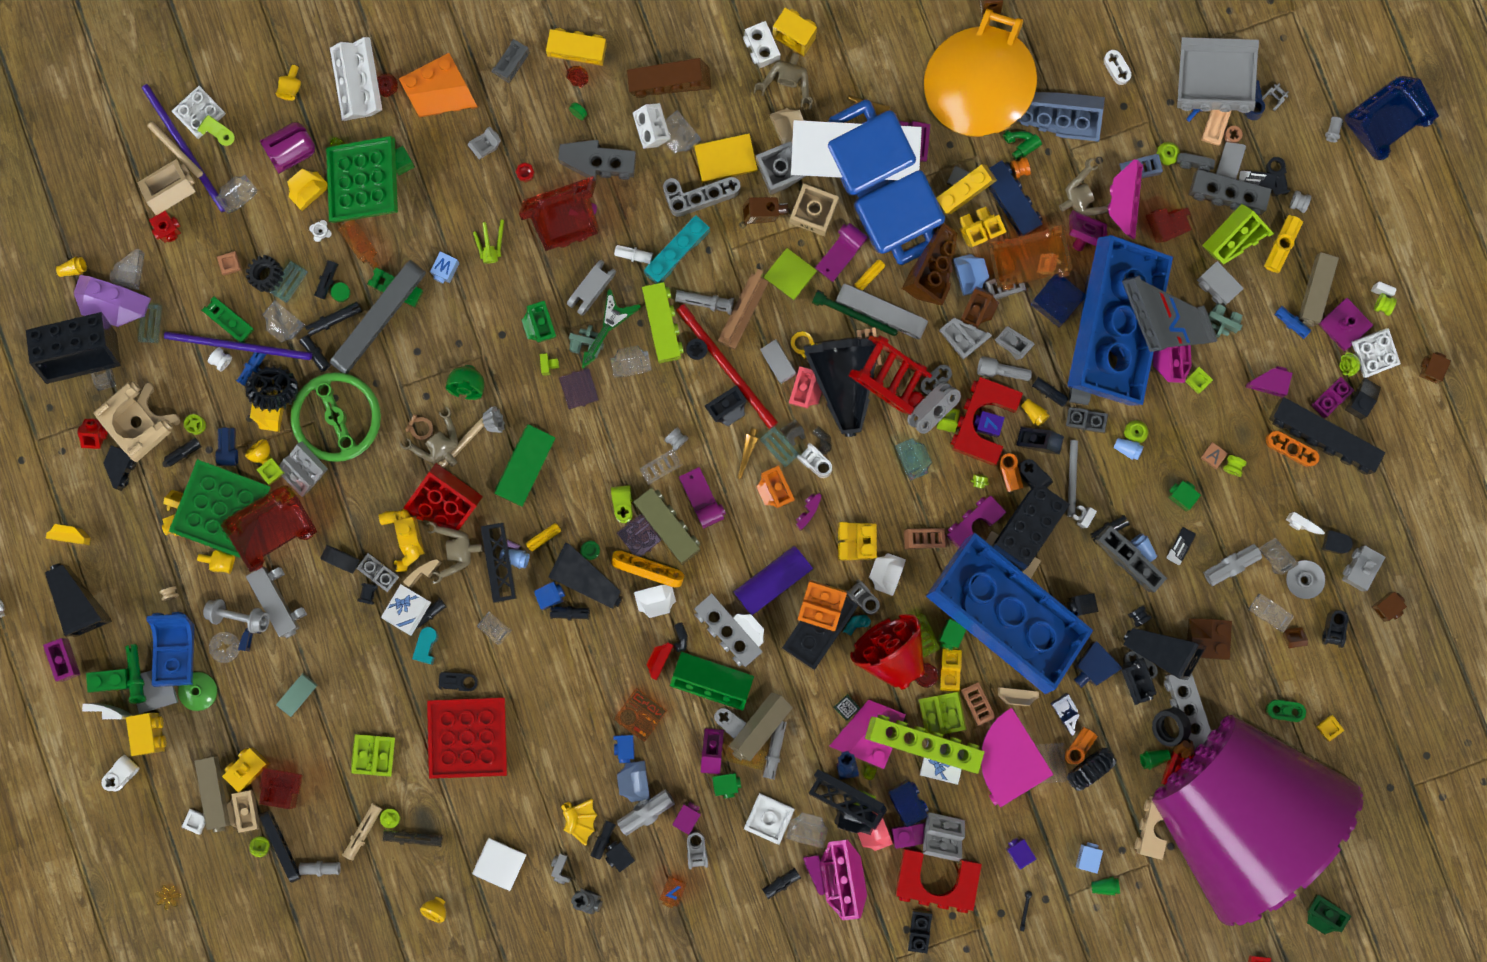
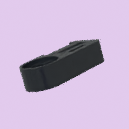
M1273 157L1266 165L1267 173L1276 174L1275 188L1271 190V195L1273 197L1280 194L1286 195L1290 190H1287L1285 162L1280 157ZM1275 161L1280 164L1281 168L1279 171L1272 170V162Z
M447 672L439 674L438 688L440 690L443 688L458 691H474L479 684L478 678L473 674ZM467 677H472L475 681V685L472 688H466L464 685V680Z

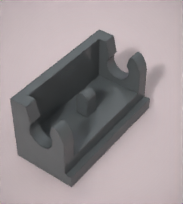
M513 39L502 58L492 69V73L510 83L530 54L529 48Z

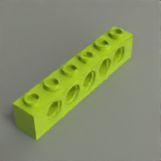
M878 714V717L871 716L865 739L972 773H979L985 751L979 750L978 745L968 743L966 746L961 744L962 740L953 737L947 740L943 738V734L932 731L931 735L925 733V728L914 726V729L907 727L908 723L896 720V723L889 721L890 717ZM888 727H891L893 730V733L890 737H887L886 730ZM909 732L911 739L906 743L904 735ZM927 738L929 744L926 748H923L922 741ZM945 744L946 752L941 754L940 747ZM960 750H963L964 757L960 760L958 758V752Z

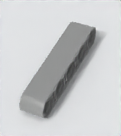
M847 284L842 285L835 301L919 340L928 324V321L922 317Z

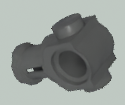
M581 888L580 891H576L571 903L576 910L594 914L595 911L599 912L603 901L600 900L601 895Z

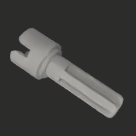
M985 356L980 358L977 368L978 375L992 378L995 375L1030 381L1032 376L1031 370L1000 364L997 359Z

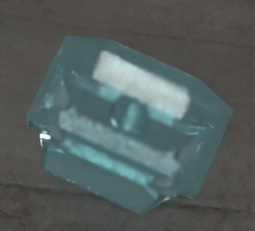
M912 438L895 445L898 457L910 481L928 474V468L932 461L924 444L915 442Z

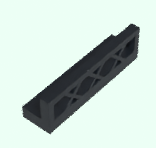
M504 523L481 526L493 603L517 599ZM494 528L501 529V536L498 541L493 539L492 529ZM498 545L504 549L505 553L501 560L496 557L495 549ZM501 564L508 571L504 579L499 574L498 568ZM504 583L510 587L511 596L503 597L502 586Z
M817 769L814 774L816 782L809 791V795L876 830L887 811L885 805ZM820 784L827 787V794L819 795L816 793ZM841 794L844 796L845 802L836 804L833 802L832 796ZM858 803L860 804L861 811L853 813L850 811L849 805ZM873 811L878 814L873 823L866 820V813Z

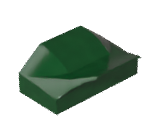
M1317 894L1307 909V924L1324 935L1334 931L1342 933L1351 918V915Z

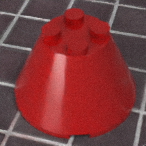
M901 614L898 619L891 621L888 618L874 625L855 642L854 652H850V658L856 666L892 687H899L901 690L906 689L912 681L925 674L921 624L918 618L912 614Z

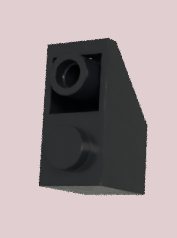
M111 445L103 464L114 489L122 491L123 488H126L129 483L128 476L131 470L135 469L137 462L133 461L122 449Z
M1095 593L1069 598L1070 602H1067L1068 610L1075 616L1099 612Z

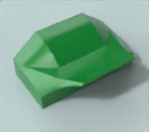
M545 300L527 306V312L522 318L527 339L536 340L540 343L557 338Z

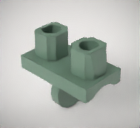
M1220 304L1215 305L1212 311L1208 313L1217 338L1221 334L1228 336L1230 331L1235 334L1240 331L1243 326L1240 324L1243 315L1233 311L1228 319L1223 316L1226 307Z
M589 325L587 330L580 328L579 334L586 335L585 337L570 333V352L580 354L582 345L589 346L588 350L595 341L591 337L596 338L599 334L592 331V325ZM602 342L596 354L594 355L595 358L598 357L600 350H603L604 342Z

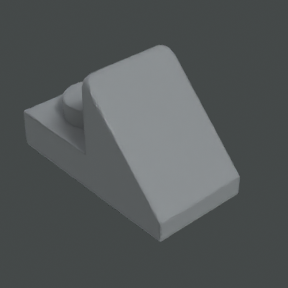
M1008 326L995 339L996 343L1011 352L1016 360L1022 359L1035 345L1032 341Z

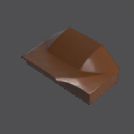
M976 286L964 310L961 321L978 329L981 323L992 320L999 302L992 293Z

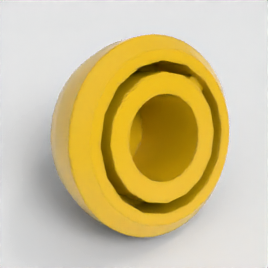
M262 439L246 451L245 457L252 462L263 465L271 458L268 441Z
M435 897L434 900L425 902L421 906L420 912L426 918L442 923L446 918L445 901Z

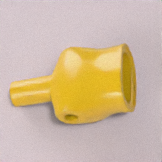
M291 65L288 76L279 77L278 89L275 93L277 97L289 101L295 99L301 86V81L295 78L299 69L298 66Z
M215 550L211 556L198 554L197 561L209 563L210 571L231 574L235 556Z

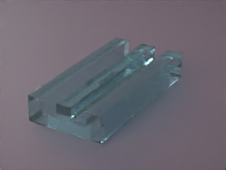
M290 261L284 270V276H280L283 278L282 282H278L280 286L277 287L275 285L276 290H271L270 293L288 303L308 272ZM294 267L295 269L293 270V272L291 273V275L289 276V278L287 279L279 293H277V291L279 290V288L281 287V285L283 284V282L285 281V279ZM298 271H300V275L298 276V278L296 279V281L294 282L286 296L283 297L282 295L284 294V292L286 291V289L288 288V286L290 285Z
M147 306V309H150L147 338H144L145 314L140 318L138 342L159 344L163 306ZM156 309L154 337L152 339L154 311Z
M775 427L771 428L760 438V441L785 468L800 455ZM772 433L794 454L792 457L771 436ZM766 438H769V440L781 451V453L788 459L787 461H785L774 450V448L765 440Z

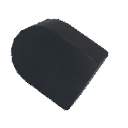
M1327 531L1322 550L1344 554L1351 550L1353 542L1346 534Z

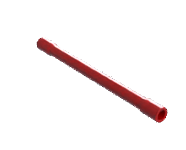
M683 304L676 309L678 315L692 329L696 336L706 343L707 350L733 383L738 386L769 430L776 426L778 421L753 393L697 322L687 306Z

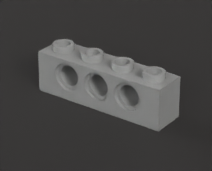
M712 593L694 608L696 618L701 623L705 621L708 624L707 630L714 638L718 636L722 640L719 644L726 652L730 650L735 655L732 659L739 667L741 665L746 667L763 652ZM711 612H717L720 615L718 622L712 623L709 620ZM729 626L732 628L733 633L730 637H724L721 634L723 627ZM737 641H743L745 643L744 651L737 652L734 649V644Z
M1172 674L1166 675L1164 685L1167 692L1170 691L1172 697L1170 699L1171 707L1178 708L1183 712L1186 705H1190L1192 708V713L1188 715L1191 725L1195 723L1198 726V731L1196 734L1191 733L1188 739L1193 741V745L1196 748L1198 745L1205 743L1211 729L1193 675L1191 674L1188 680L1178 679ZM1180 686L1186 689V694L1183 697L1178 695V688Z

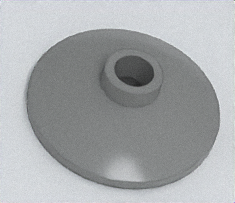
M1307 560L1299 561L1288 570L1286 583L1293 595L1302 599H1310L1319 595L1323 590L1325 575L1321 567L1316 563ZM1303 576L1307 579L1305 584L1301 582Z

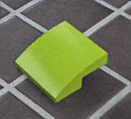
M786 248L764 278L795 300L817 270Z
M959 692L919 699L924 728L926 729L925 733L932 735V731L947 734L967 730Z
M354 734L351 773L391 777L395 737Z

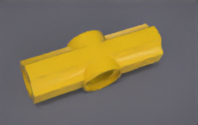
M1291 215L1287 216L1264 264L1267 270L1280 273L1303 224L1300 218ZM1280 240H1284L1287 243V248H1283L1280 245Z

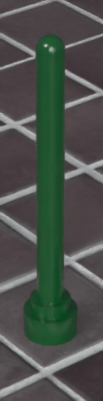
M817 290L813 298L812 304L816 306L826 305L889 335L896 336L898 334L895 328L826 298L825 292Z

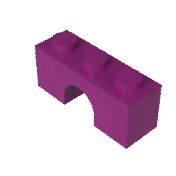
M991 495L987 499L983 496L976 503L978 507L974 511L969 509L962 516L964 520L960 524L955 522L948 529L950 533L947 537L958 549L967 537L974 534L972 524L975 520H983L991 527L1006 513Z

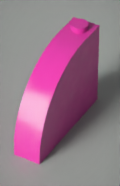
M1010 708L1001 714L991 725L984 738L982 751L985 752L981 762L985 782L992 793L989 797L994 805L998 804L1000 807L1054 775L1014 710Z

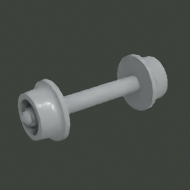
M221 599L209 600L203 610L204 618L210 620L212 624H219L223 617L247 622L249 632L254 634L266 631L270 620L269 614L263 612L260 608L253 609L250 615L225 610V602Z

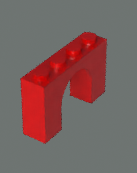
M979 377L978 381H973L970 389L973 392L972 397L966 400L963 408L966 409L965 416H960L957 427H960L958 434L954 433L950 444L953 445L952 450L995 466L1003 446L985 440L976 433L973 426L974 414L979 408L986 405H993L1015 413L1023 393Z
M903 848L895 895L899 897L900 901L910 902L913 899L918 900V904L930 906V903L938 904L937 908L949 910L950 906L957 908L956 911L968 913V910L974 911L981 863L961 859L954 887L944 894H932L924 889L920 879L923 852Z

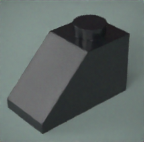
M1364 378L1345 410L1360 420L1368 417L1378 400L1381 387Z
M1020 427L1016 446L1060 455L1064 436L1051 430Z

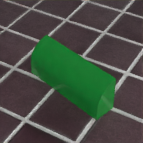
M527 424L493 494L523 507L555 441V437Z
M681 652L670 687L743 711L754 676Z

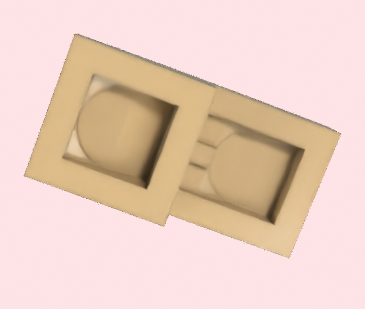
M435 559L420 566L403 583L412 588L423 574L430 578L442 562Z

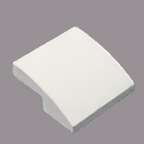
M87 703L82 706V711H102V719H126V717L132 716L129 712L111 705Z
M488 838L472 874L510 891L526 854Z

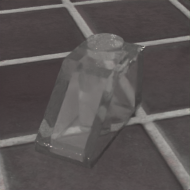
M135 249L116 263L114 269L110 272L111 283L127 289L139 290L145 253L140 249Z

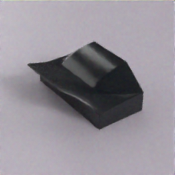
M736 385L706 404L705 408L714 422H720L729 426L745 416L744 409L747 400Z
M854 804L849 805V809L851 812L854 813L861 811L860 806ZM838 811L834 820L837 828L853 833L862 832L871 835L873 831L872 828ZM873 812L865 814L866 820L872 823L877 817Z

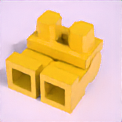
M986 206L976 210L979 221L973 222L970 213L959 218L962 226L960 231L966 245L970 246V248L1006 233L1000 215H991Z
M838 523V541H844L838 543V561L873 560L877 558V524Z

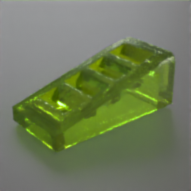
M920 613L916 617L920 622L922 621L921 630L926 629V631L921 633L922 638L928 635L930 637L922 641L924 658L940 650V647L926 616ZM931 642L933 643L932 646H930V647H928V648H926V649L923 648V646H925V645H927V644H929V643H931Z

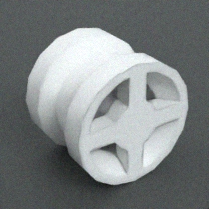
M219 347L210 355L208 363L217 366V369L221 372L230 364L232 356L223 353V350Z

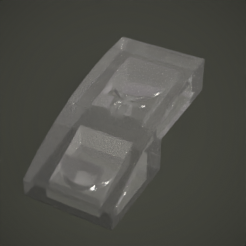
M1258 594L1249 607L1251 612L1262 620L1267 621L1280 632H1285L1294 618L1293 615L1262 594Z

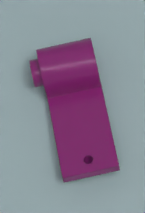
M851 223L848 225L844 224L838 232L840 234L838 240L815 267L817 271L832 282H834L868 238L867 235Z
M700 467L679 476L703 529L724 520L723 515L726 512L722 504L718 505Z

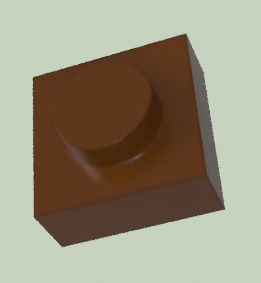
M1302 627L1283 630V637L1288 648L1308 646V639Z

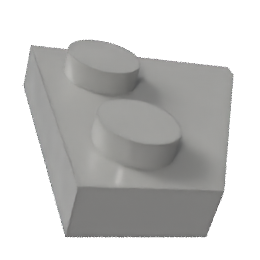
M953 318L939 330L963 360L992 336L990 333L983 332L970 324L967 325L956 318Z

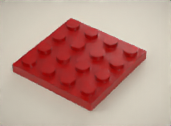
M505 698L427 701L429 779L508 776Z

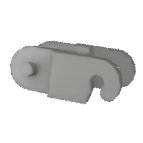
M1280 83L1278 85L1275 84V88H1271L1262 97V100H1264L1267 95L1272 94L1278 100V104L1273 111L1285 101L1284 97H1288L1289 91L1285 92L1279 87ZM1277 90L1283 96L1279 98L1274 91Z

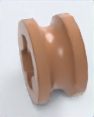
M1237 126L1229 127L1224 133V139L1229 143H1238L1243 136L1242 130ZM1229 131L1231 133L1233 131L1236 132L1235 136L1237 137V139L1235 137L1234 139H1231V134L1229 133Z

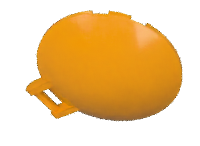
M986 9L979 27H972L957 32L946 39L935 50L925 71L924 93L931 112L946 128L965 136L983 137L984 135L997 134L1011 127L1010 125L1021 119L1027 112L1035 96L1037 72L1030 51L1017 38L1023 24V19L1010 18L994 13L991 9ZM993 20L1013 26V28L1009 32L989 26V23Z

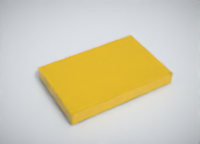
M750 134L694 145L702 183L758 171Z

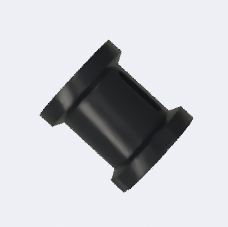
M362 583L360 598L357 601L374 605L373 599L378 586Z

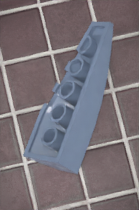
M1035 92L1034 99L1027 112L1017 121L1027 127L1031 125L1039 128L1040 131L1055 133L1056 136L1061 138L1099 142L1105 97Z

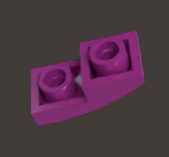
M1339 377L1311 406L1325 419L1354 389L1342 377Z
M820 493L816 496L812 494L805 500L807 504L804 508L809 513L806 514L804 512L796 519L798 521L796 527L800 531L806 527L814 516L822 495Z

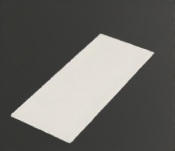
M794 120L791 175L842 177L828 148V143L862 124ZM901 126L916 156V162L914 165L884 180H899L919 170L921 127Z

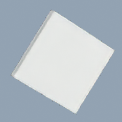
M759 793L744 829L780 845L795 809Z

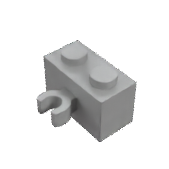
M1361 546L1353 552V560L1350 565L1348 564L1342 573L1344 575L1342 580L1360 591H1368L1385 556L1367 546Z

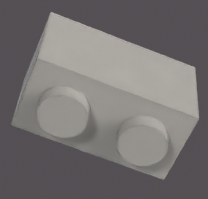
M1218 261L1197 279L1200 288L1205 292L1208 291L1213 296L1212 300L1222 306L1227 305L1244 289Z

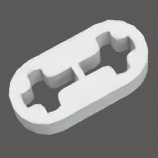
M1111 50L1107 52L1104 57V64L1117 84H1126L1131 78V71L1118 51ZM1110 56L1117 58L1115 63L1113 61L1109 62ZM1120 72L1122 74L1126 73L1125 79L1118 77Z

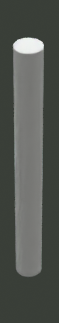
M1076 440L1070 441L1068 503L1070 505L1067 517L1075 514L1078 455V441Z

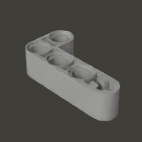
M729 177L683 193L680 183L676 179L670 178L664 182L663 189L671 213L674 216L680 217L735 198L740 193V182L737 178ZM730 184H732V186L735 187L734 191H732L731 188H729ZM670 185H674L677 187V190L671 193L667 191V188ZM721 187H723V190H725V194H724V195L722 194V188H721ZM717 190L719 195L713 198L709 196V192ZM698 196L701 198V202L694 204L691 202V199ZM679 202L683 204V208L675 210L673 205Z

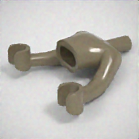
M793 53L790 63L778 61L764 81L755 84L754 94L756 90H761L762 96H764L765 89L774 80L777 73H779L778 83L787 87H796L799 79H801V107L804 103H808L810 110L813 100L809 97L808 73L806 68L797 65L799 54Z
M1094 158L1086 160L1085 168L1066 187L1065 191L1069 200L1059 205V209L1062 212L1070 207L1086 216L1108 212L1109 203L1107 206L1087 208L1095 200L1086 183L1078 186L1091 170L1098 168V165L1090 166L1091 161L1095 160Z
M445 407L448 410V415L443 416L440 412L439 415L445 421L449 438L441 431L425 443L430 454L413 445L412 441L408 438L406 439L409 441V446L404 447L401 443L400 446L404 450H410L431 463H437L445 458L453 467L458 462L451 452L457 447L458 439L450 418L451 410Z
M434 521L426 524L434 526L433 531H427L430 534L436 532L456 537V539L446 541L448 561L454 560L459 562L441 572L434 571L432 574L439 576V580L432 581L435 584L439 583L444 577L467 567L471 562V552H483L482 544L470 545L468 534L462 531L440 527Z

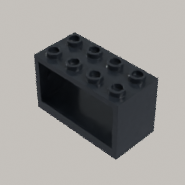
M102 312L26 330L29 364L46 384L121 366L117 333Z
M1037 482L1021 501L992 544V548L1023 572L1029 567L1070 504Z
M847 597L845 598L835 631L800 621L781 649L814 671L858 607V604Z

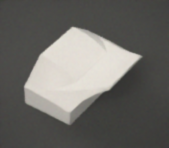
M889 553L883 557H877L869 576L875 585V590L893 596L906 559Z
M665 584L634 592L638 610L644 612L649 618L670 613L672 605L676 602L673 587Z
M738 613L733 617L758 647L764 643V628L751 614Z

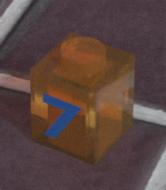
M669 876L659 900H662V904L669 908H673V906L678 907L687 883Z

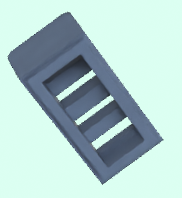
M1159 154L1135 159L1142 164L1146 163L1147 172H1144L1143 168L1142 179L1160 175L1163 172ZM1133 160L1120 163V170L1122 171ZM1152 161H1153L1155 170H1152V167H1151V162H1152Z

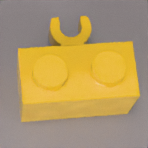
M254 747L242 750L238 755L239 759L235 763L231 762L224 769L226 773L222 777L238 793L243 792L270 764Z

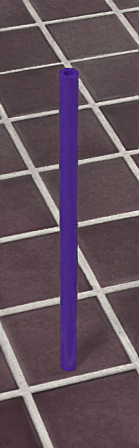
M145 84L142 86V90L181 151L203 172L199 179L220 212H225L228 208L149 85Z
M173 332L164 333V339L304 360L312 359V353Z

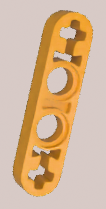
M615 551L612 555L611 564L617 569L671 587H680L683 583L684 574L678 569L624 551Z

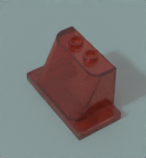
M594 176L524 199L519 212L521 220L531 218L545 251L557 247L564 248L572 242H582L588 239V237L598 234L599 227L590 201L596 187Z

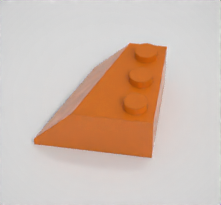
M450 53L399 78L419 117L437 115L449 111H461V109L478 108Z

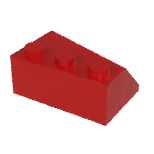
M435 463L403 509L407 510L410 515L416 516V519L434 521L440 527L459 530L483 496Z

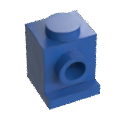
M634 735L613 736V740L618 742V744H614V755H618L619 763H630V759L635 758Z

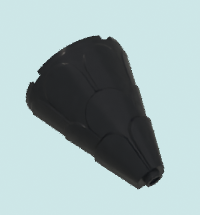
M860 337L815 342V345H804V354L817 379L816 382L827 401L826 405L840 433L845 434V437L856 436L857 432L862 431L870 401L868 398L870 391L849 377L852 369L860 371V369L864 368L876 344L870 341L869 337L865 339ZM875 362V364H874L872 370L870 371V374H871L870 377H871L872 379H874V375H875V374H874V370H875L876 362Z

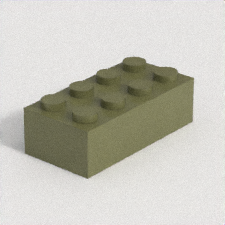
M650 488L636 499L634 504L683 565L700 552V542L694 535L689 536L687 533L689 528L682 520L678 522L675 518L677 514L671 505L666 506L663 503L665 499L658 489L654 491Z

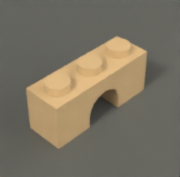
M1150 796L1149 800L1146 799L1144 804L1146 814L1145 818H1142L1140 821L1139 830L1142 831L1140 838L1137 837L1135 849H1137L1136 853L1163 860L1167 841L1159 839L1154 833L1155 824L1163 820L1152 801L1153 797Z

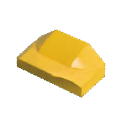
M303 168L287 181L290 191L289 198L301 211L328 189V183L318 172H310Z
M252 404L250 418L258 424L261 430L280 432L284 409L279 408L278 412L274 409L270 413L268 409H265L262 412L260 407L255 409Z
M54 524L52 529L46 533V539L89 545L91 539L83 529Z

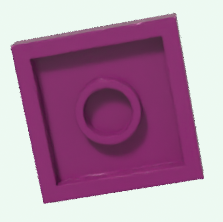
M1072 210L1069 216V235L1076 238L1072 244L1073 248L1083 251L1087 243L1096 246L1098 237L1107 236V224Z
M1348 298L1344 299L1318 324L1343 351H1346L1352 346V341L1359 339L1373 326Z

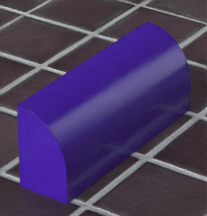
M792 546L734 590L733 593L749 614L754 615L812 571L813 568L795 546Z

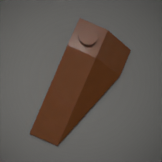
M945 223L938 227L902 287L904 291L915 299L937 305H943L950 290L951 283H949L950 273L953 271L951 264L952 257L955 254L958 234Z

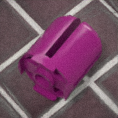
M292 122L260 140L278 174L311 157L315 153V145L305 127L298 122Z

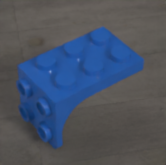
M173 612L172 615L154 613L152 616H147V622L151 626L153 635L152 686L193 685L194 624L182 612Z

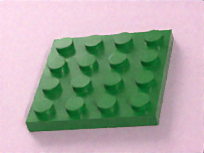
M387 136L326 148L329 222L337 223L398 213L395 137Z
M197 459L168 532L243 559L271 487Z

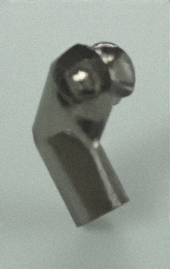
M818 426L813 431V434L820 439L821 446L818 450L823 455H826L832 449L831 437Z

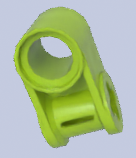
M630 485L611 487L615 517L620 523H628L633 516ZM623 509L628 513L625 515V518L619 515Z

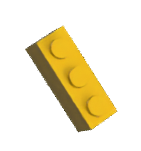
M555 28V30L550 29L546 53L548 57L603 66L607 43L606 39L600 35L587 36L579 31L569 33L564 29Z
M981 164L936 199L946 214H952L996 182L997 179L987 165Z

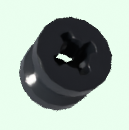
M1144 604L1128 614L1135 621V627H1139L1152 618L1151 614L1147 613Z

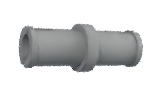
M317 861V863L299 864L300 875H317V877H321L324 874L339 875L341 870L340 862L323 863V861Z

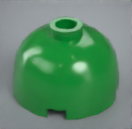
M465 365L455 368L449 374L445 388L456 397H459V394L467 395L465 398L467 400H477L482 397L485 382L481 373L474 366Z

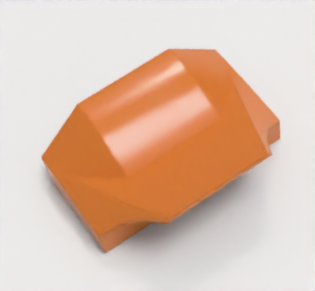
M779 465L761 473V480L756 487L765 505L780 508L795 501Z

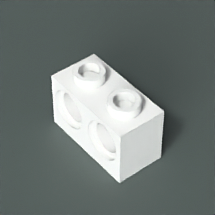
M766 21L745 29L744 43L746 47L750 46L752 61L754 64H758L759 69L780 60V52ZM754 34H760L762 38L760 40H754L752 36ZM761 51H767L770 55L768 57H762L759 53Z
M660 103L646 104L633 112L643 149L659 147L671 139Z

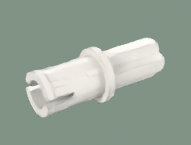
M621 245L616 246L614 253L615 256L630 259L631 262L635 260L648 264L651 263L653 257L652 252L638 250L637 247L633 249Z

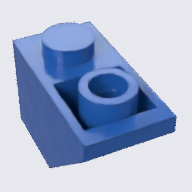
M555 582L534 591L541 610L564 602L562 598L565 596L563 588Z

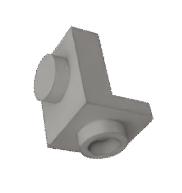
M488 127L482 135L469 141L468 146L477 158L481 159L497 150L501 140L499 135L491 127Z
M562 852L559 856L555 855L551 866L554 869L551 876L555 877L554 881L565 884V882L569 883L571 881V877L561 874L568 857L567 854Z

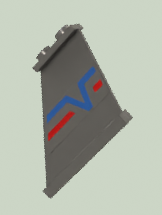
M1140 276L1127 278L1122 281L1150 352L1160 351L1168 347L1206 344L1218 341L1205 306L1194 307L1142 281Z

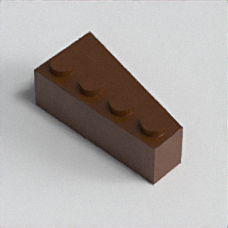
M701 58L627 70L629 92L636 98H644L647 95L711 89L710 68Z

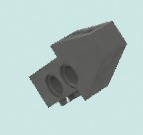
M598 140L560 144L558 160L561 165L596 182L597 175H600L602 178L618 176L619 179L629 180L630 177L634 178L636 151L599 148ZM596 159L602 161V164L598 167L592 165V162ZM619 161L621 165L618 168H612L611 163Z
M1107 526L1095 539L1112 560L1129 573L1148 592L1155 593L1167 579L1141 554L1139 549L1112 526Z

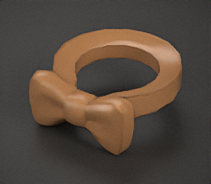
M417 414L412 416L405 429L407 433L411 432L412 436L418 440L430 438L434 430L430 420L418 417ZM423 421L429 425L427 435L418 436L413 428L415 422Z

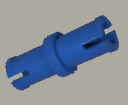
M1281 306L1274 314L1287 325L1288 329L1291 328L1302 339L1311 332V329L1303 324L1297 315L1291 314L1284 306Z
M254 352L248 363L245 362V368L236 381L245 386L248 377H251L252 372H257L266 354Z

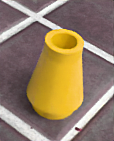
M77 256L56 266V272L59 277L82 275L83 272L87 271L85 260Z
M1027 399L1021 405L1034 425L1041 426L1050 416L1047 410L1030 399Z

